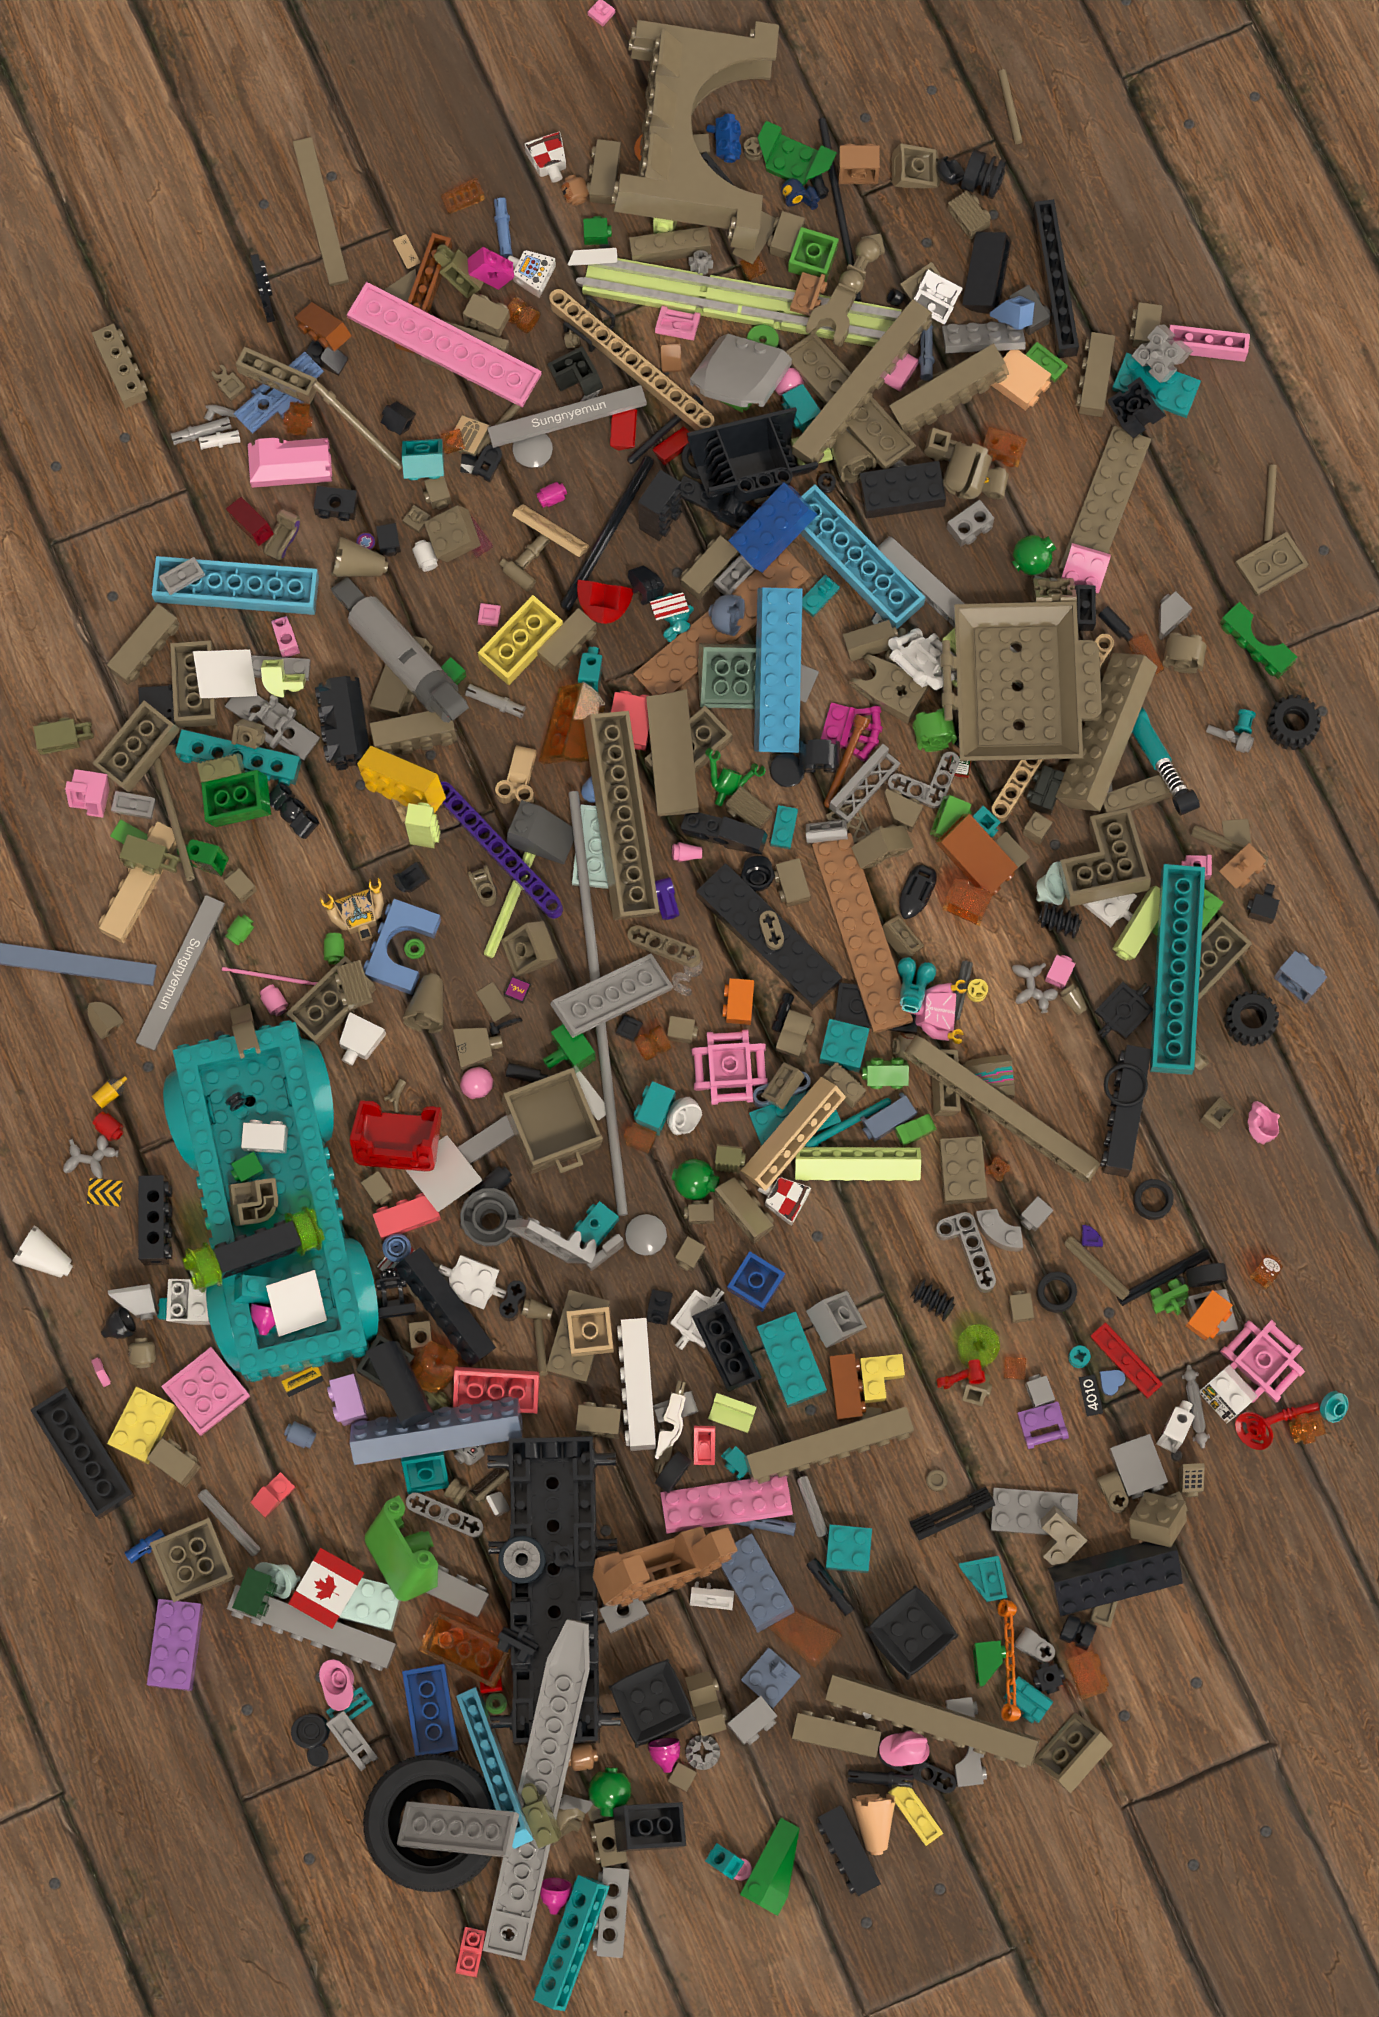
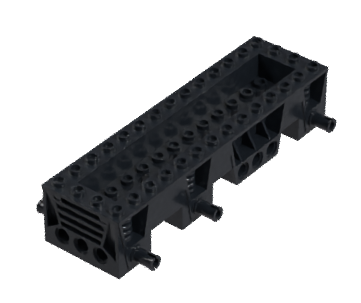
M593 1437L509 1438L507 1455H487L488 1469L507 1468L509 1470L511 1488L509 1539L516 1536H528L535 1539L542 1546L546 1561L542 1573L535 1580L528 1583H515L512 1581V1598L510 1601L511 1630L514 1625L522 1628L524 1623L528 1624L529 1626L526 1631L533 1634L531 1640L539 1645L526 1662H522L515 1657L519 1649L511 1645V1667L513 1673L512 1713L510 1715H490V1721H500L490 1723L491 1729L510 1728L513 1734L514 1745H528L546 1661L568 1618L589 1623L590 1670L573 1743H600L601 1726H621V1720H612V1718H621L620 1712L601 1713L598 1589L593 1579V1572L598 1552H617L618 1549L617 1545L609 1546L617 1544V1538L598 1539L595 1468L597 1466H616V1452L597 1453ZM553 1477L559 1481L556 1489H549L546 1483L549 1478ZM552 1520L557 1521L559 1529L556 1532H550L547 1529L548 1522ZM488 1541L489 1547H497L488 1548L489 1555L499 1554L506 1541ZM572 1544L574 1546V1564L560 1567L557 1575L549 1574L548 1566L554 1563L553 1548L556 1545L567 1546ZM520 1553L516 1556V1563L523 1566L527 1564L528 1556L526 1554ZM560 1553V1558L565 1560L567 1555ZM557 1606L561 1610L558 1618H551L548 1611L551 1607Z

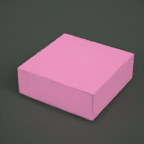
M481 603L478 624L498 627L501 606Z

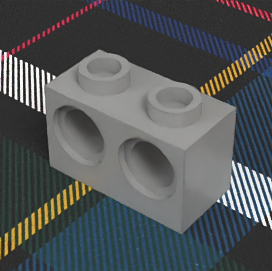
M978 500L948 521L946 529L962 547L965 544L970 545L977 539L976 536L980 533L985 534L993 527L994 517L981 500ZM981 516L985 521L977 522L975 517ZM966 528L969 532L963 534L958 529Z

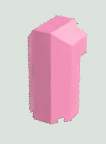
M265 438L255 440V445L253 446L252 443L248 444L249 473L252 488L332 482L331 454L328 452V449H330L328 438L295 441L283 440L284 444L279 443L278 438Z

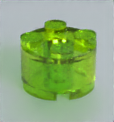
M970 1325L961 1333L957 1341L956 1350L959 1359L967 1367L968 1361L974 1359L980 1360L981 1368L991 1365L1000 1350L999 1336L986 1325ZM977 1342L981 1343L983 1349L976 1351L974 1345Z

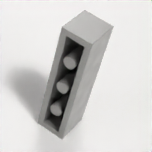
M438 1565V1587L426 1593L479 1618L490 1596L486 1593L487 1588L477 1583L474 1587L467 1583V1578L459 1574L456 1577L448 1574V1569Z

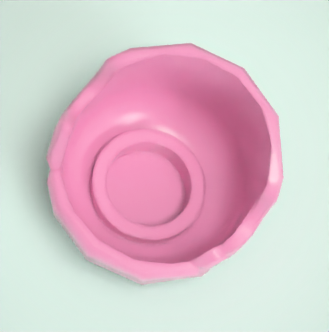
M789 368L774 391L782 396V394L801 384L804 385V381L796 369Z
M474 1067L467 1070L460 1081V1088L463 1094L470 1099L485 1097L493 1087L491 1073L482 1067Z

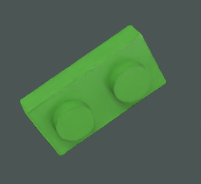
M1038 342L1026 354L1027 357L1051 373L1050 379L1054 383L1068 368L1067 364Z

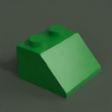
M1001 1641L980 1642L972 1645L977 1689L982 1688L1003 1663V1659L1006 1658L1005 1645H1001Z

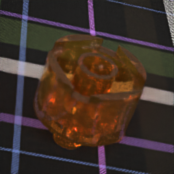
M433 1341L423 1346L411 1364L421 1388L428 1392L446 1389L454 1377L455 1367H458V1354L456 1351Z

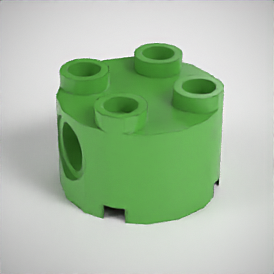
M944 708L929 714L921 712L915 716L916 720L912 726L919 750L922 751V748H925V752L939 751L948 748V743L951 741L952 744L957 741L952 720L945 721Z

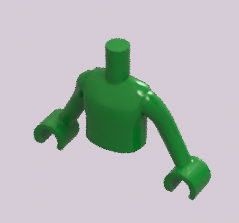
M708 748L705 752L706 756L710 759L712 787L715 791L719 792L715 800V804L718 806L723 805L726 795H734L739 787H743L754 775L761 777L766 772L764 766H761L757 771L758 765L754 763L751 765V771L743 777L741 773L723 767L720 776L717 777L716 761L720 759L721 754L716 750L714 755L711 756L713 753L711 748Z

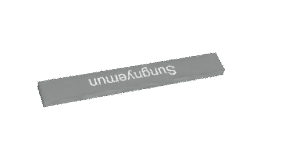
M639 385L491 426L487 429L492 446L495 448L646 406L647 402L642 386Z
M207 895L205 896L136 1040L137 1044L156 1051L225 903Z

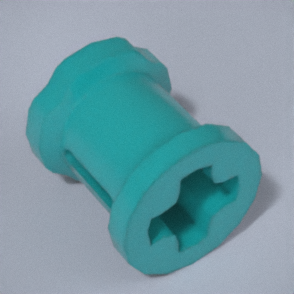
M1240 709L1238 711V723L1234 727V731L1239 734L1243 731L1252 734L1251 726L1256 713Z

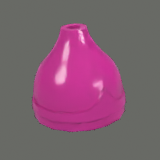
M252 1303V1320L257 1326L259 1334L267 1335L276 1325L271 1305Z
M661 1738L648 1744L652 1760L662 1768L664 1773L672 1772L673 1766L679 1758L680 1742L677 1738Z
M547 1878L543 1880L540 1897L548 1907L550 1914H558L559 1910L569 1901L572 1884L562 1878Z

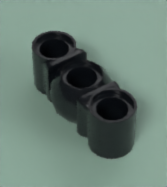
M278 783L269 793L270 806L275 811H280L282 819L290 823V827L293 828V831L299 837L307 839L319 825V820L309 810L305 811L304 804L295 798V795L292 794V791L285 784Z

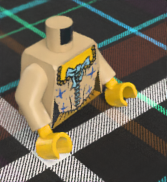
M378 878L379 884L373 886L370 879V889L333 901L330 894H327L330 898L329 902L324 903L321 897L320 902L326 907L327 914L336 926L342 930H348L350 934L358 932L361 941L369 940L373 937L370 928L377 925V920L381 917L384 906L382 891L380 890L381 880Z

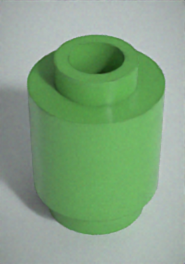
M238 915L227 929L228 933L225 937L239 946L255 928L252 926L254 921L246 915L242 917Z
M328 933L324 939V960L328 961L329 964L335 965L344 958V939L340 933Z
M420 1531L404 1537L412 1553L420 1550L430 1551L429 1548L434 1547L429 1531Z

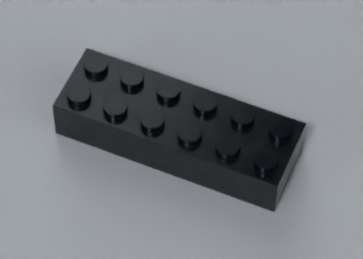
M1127 1045L1125 1050H1121L1117 1065L1122 1063L1133 1064L1140 1068L1147 1078L1152 1049ZM1120 1068L1115 1075L1113 1085L1117 1087V1090H1114L1112 1096L1121 1102L1136 1100L1141 1095L1144 1086L1140 1074L1131 1068ZM1143 1099L1138 1104L1127 1107L1119 1106L1112 1101L1110 1102V1106L1113 1107L1107 1120V1126L1110 1127V1131L1108 1130L1107 1134H1105L1103 1144L1107 1149L1106 1151L1104 1150L1100 1161L1103 1173L1128 1177L1131 1172Z
M65 1387L31 1409L32 1414L95 1517L101 1519L135 1497L70 1389Z
M1143 1542L1048 1568L1053 1600L1060 1616L1183 1584L1179 1555L1175 1543L1170 1548L1150 1542Z

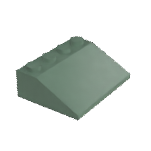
M699 643L698 676L700 708L706 706L707 708L755 709L756 645Z

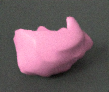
M1255 1101L1251 1104L1252 1109L1249 1112V1132L1257 1143L1264 1145L1266 1142L1275 1139L1279 1134L1278 1119L1280 1115L1269 1110L1261 1102Z

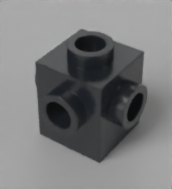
M1050 1662L1038 1665L1039 1670H1036L1034 1672L1035 1676L1032 1677L1036 1689L1039 1688L1040 1692L1046 1691L1047 1695L1060 1691L1059 1686H1062V1680H1065L1062 1668H1058L1057 1664L1051 1665ZM1048 1673L1052 1674L1054 1677L1053 1681L1051 1682L1046 1680V1675Z

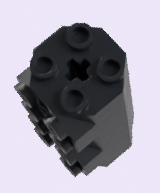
M350 676L329 678L326 680L325 685L321 682L319 687H315L318 705H321L318 707L321 725L324 724V726H320L324 744H327L323 745L324 755L327 763H331V766H336V770L341 771L348 769L349 766L358 767L357 763L369 749L370 745L359 678L355 677V681H352Z

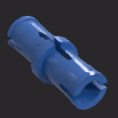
M159 1528L147 1538L140 1539L137 1545L124 1553L132 1564L146 1553L150 1554L152 1552L150 1543L165 1537V1535Z

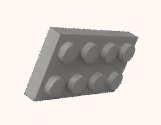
M989 322L986 324L969 323L966 325L949 324L942 326L946 353L979 352L993 343L998 351L1025 349L1026 342L1023 329H1013L1012 326L1006 323Z
M993 1488L995 1506L992 1507L991 1531L1049 1535L1042 1529L1040 1520L1054 1505L1077 1525L1078 1494Z

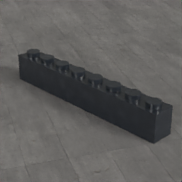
M1055 200L1036 201L1034 203L1033 216L1048 307L1051 313L1050 319L1056 355L1058 358L1077 356L1079 344Z

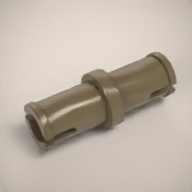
M540 533L531 545L525 547V551L514 563L524 570L534 558L537 559L539 557V553L550 543L549 538Z

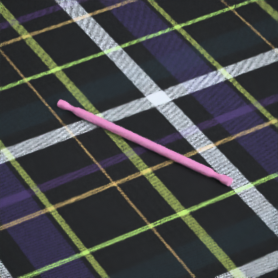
M222 967V971H231L233 973L314 986L318 983Z

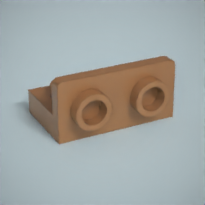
M802 272L790 311L810 317L814 308L821 306L822 300H819L821 293L825 294L828 282H825L824 274H821V277Z

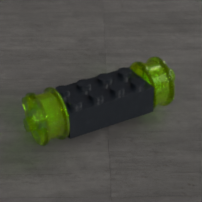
M303 1206L301 1211L296 1213L286 1212L285 1220L275 1223L273 1228L268 1230L266 1227L260 1228L249 1237L246 1234L238 1236L234 1239V1242L229 1244L226 1241L214 1246V1249L207 1242H203L201 1247L193 1250L186 1248V1257L183 1258V1264L186 1270L190 1271L192 1276L190 1281L193 1289H198L203 1293L207 1287L213 1285L222 1286V1279L295 1252L299 1256H304L306 1251L314 1248L321 1250L322 1241L325 1238L322 1229L317 1226L315 1211L313 1208L309 1209L307 1206Z

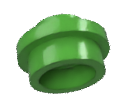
M410 939L406 942L404 951L409 958L418 959L423 956L425 946L419 939ZM413 946H417L419 948L418 951L415 953L411 951V948Z
M501 1693L490 1694L486 1699L487 1710L492 1714L504 1712L507 1707L505 1696ZM496 1699L500 1700L501 1703L498 1708L492 1705Z

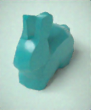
M668 593L665 596L657 597L655 600L672 596L673 594ZM688 605V612L663 619L670 623V627L663 633V637L668 642H672L677 634L687 632L690 629L691 625L687 621L690 618V614L694 611L691 605Z

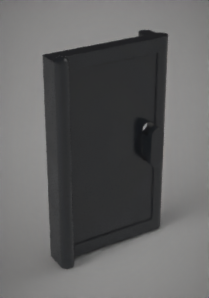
M172 684L168 686L138 687L139 706L143 701H146L176 725L174 722ZM177 735L169 745H177Z

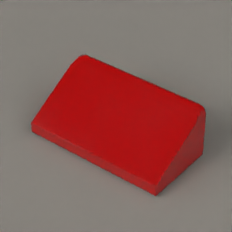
M636 409L612 415L610 446L618 451L635 448Z
M682 427L652 449L663 465L683 452L684 447L688 443L686 435L689 432L685 427Z

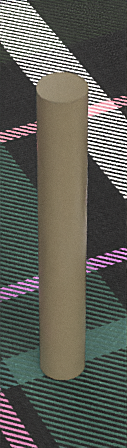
M535 1319L534 1328L539 1375L546 1376L548 1373L543 1324L541 1319Z

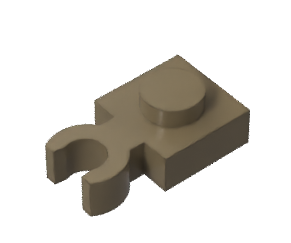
M220 365L219 367L223 371L222 374L217 375L214 371L211 373L216 381H221L217 384L218 388L232 401L245 391L246 387L233 372L227 375L225 366Z

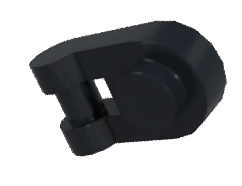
M492 445L486 446L472 470V475L484 477V480L490 483L502 460L501 449L499 447L493 448ZM484 464L490 466L488 470L482 468Z

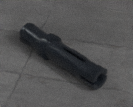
M814 1558L806 1565L818 1583L830 1596L829 1600L831 1603L834 1602L844 1616L850 1614L855 1608L844 1595V1590H840L819 1561Z
M849 1769L848 1775L859 1776L848 1777V1783L888 1786V1788H913V1782L903 1781L914 1780L913 1774Z

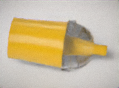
M124 1076L122 1079L117 1077L108 1079L91 1097L103 1109L115 1098L122 1095L125 1089L124 1082L127 1078Z

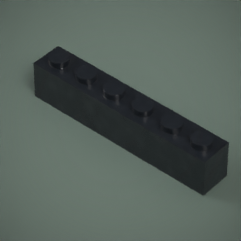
M421 1247L403 1258L395 1266L399 1275L406 1281L411 1291L418 1297L425 1310L430 1313L437 1326L442 1329L450 1343L454 1345L469 1367L475 1365L496 1348Z

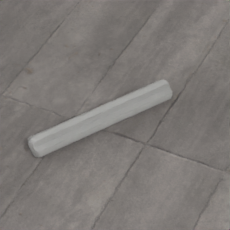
M207 1489L202 1490L198 1494V1498L251 1556H255L261 1550Z

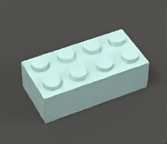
M362 1578L339 1618L393 1632L401 1601L394 1596L389 1585Z

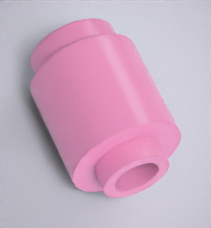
M273 984L260 991V999L270 1015L280 1016L287 1011V1001L280 990L275 988Z

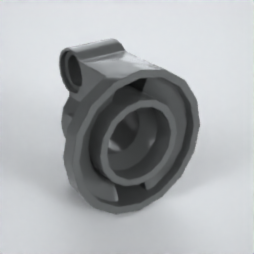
M486 1188L472 1193L464 1202L461 1210L460 1228L476 1244L485 1247L498 1246L507 1242L511 1237H519V1235L506 1229L505 1225L507 1220H516L523 1216L519 1215L514 1200L506 1192L495 1188ZM489 1213L496 1214L500 1218V1224L497 1228L486 1229L482 1226L483 1217Z

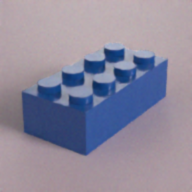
M784 482L728 541L753 568L763 573L818 514L793 487Z
M441 1664L402 1671L415 1756L460 1751L446 1665Z

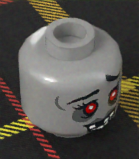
M479 1445L455 1449L454 1457L460 1464L465 1463L471 1466L485 1455L484 1449L486 1446Z

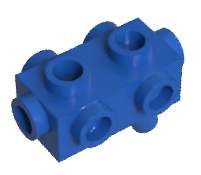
M725 114L723 117L716 118V126L709 124L706 130L709 133L715 134L716 156L726 163H733L740 159L741 144L739 142L741 135L740 123L735 119L734 114Z

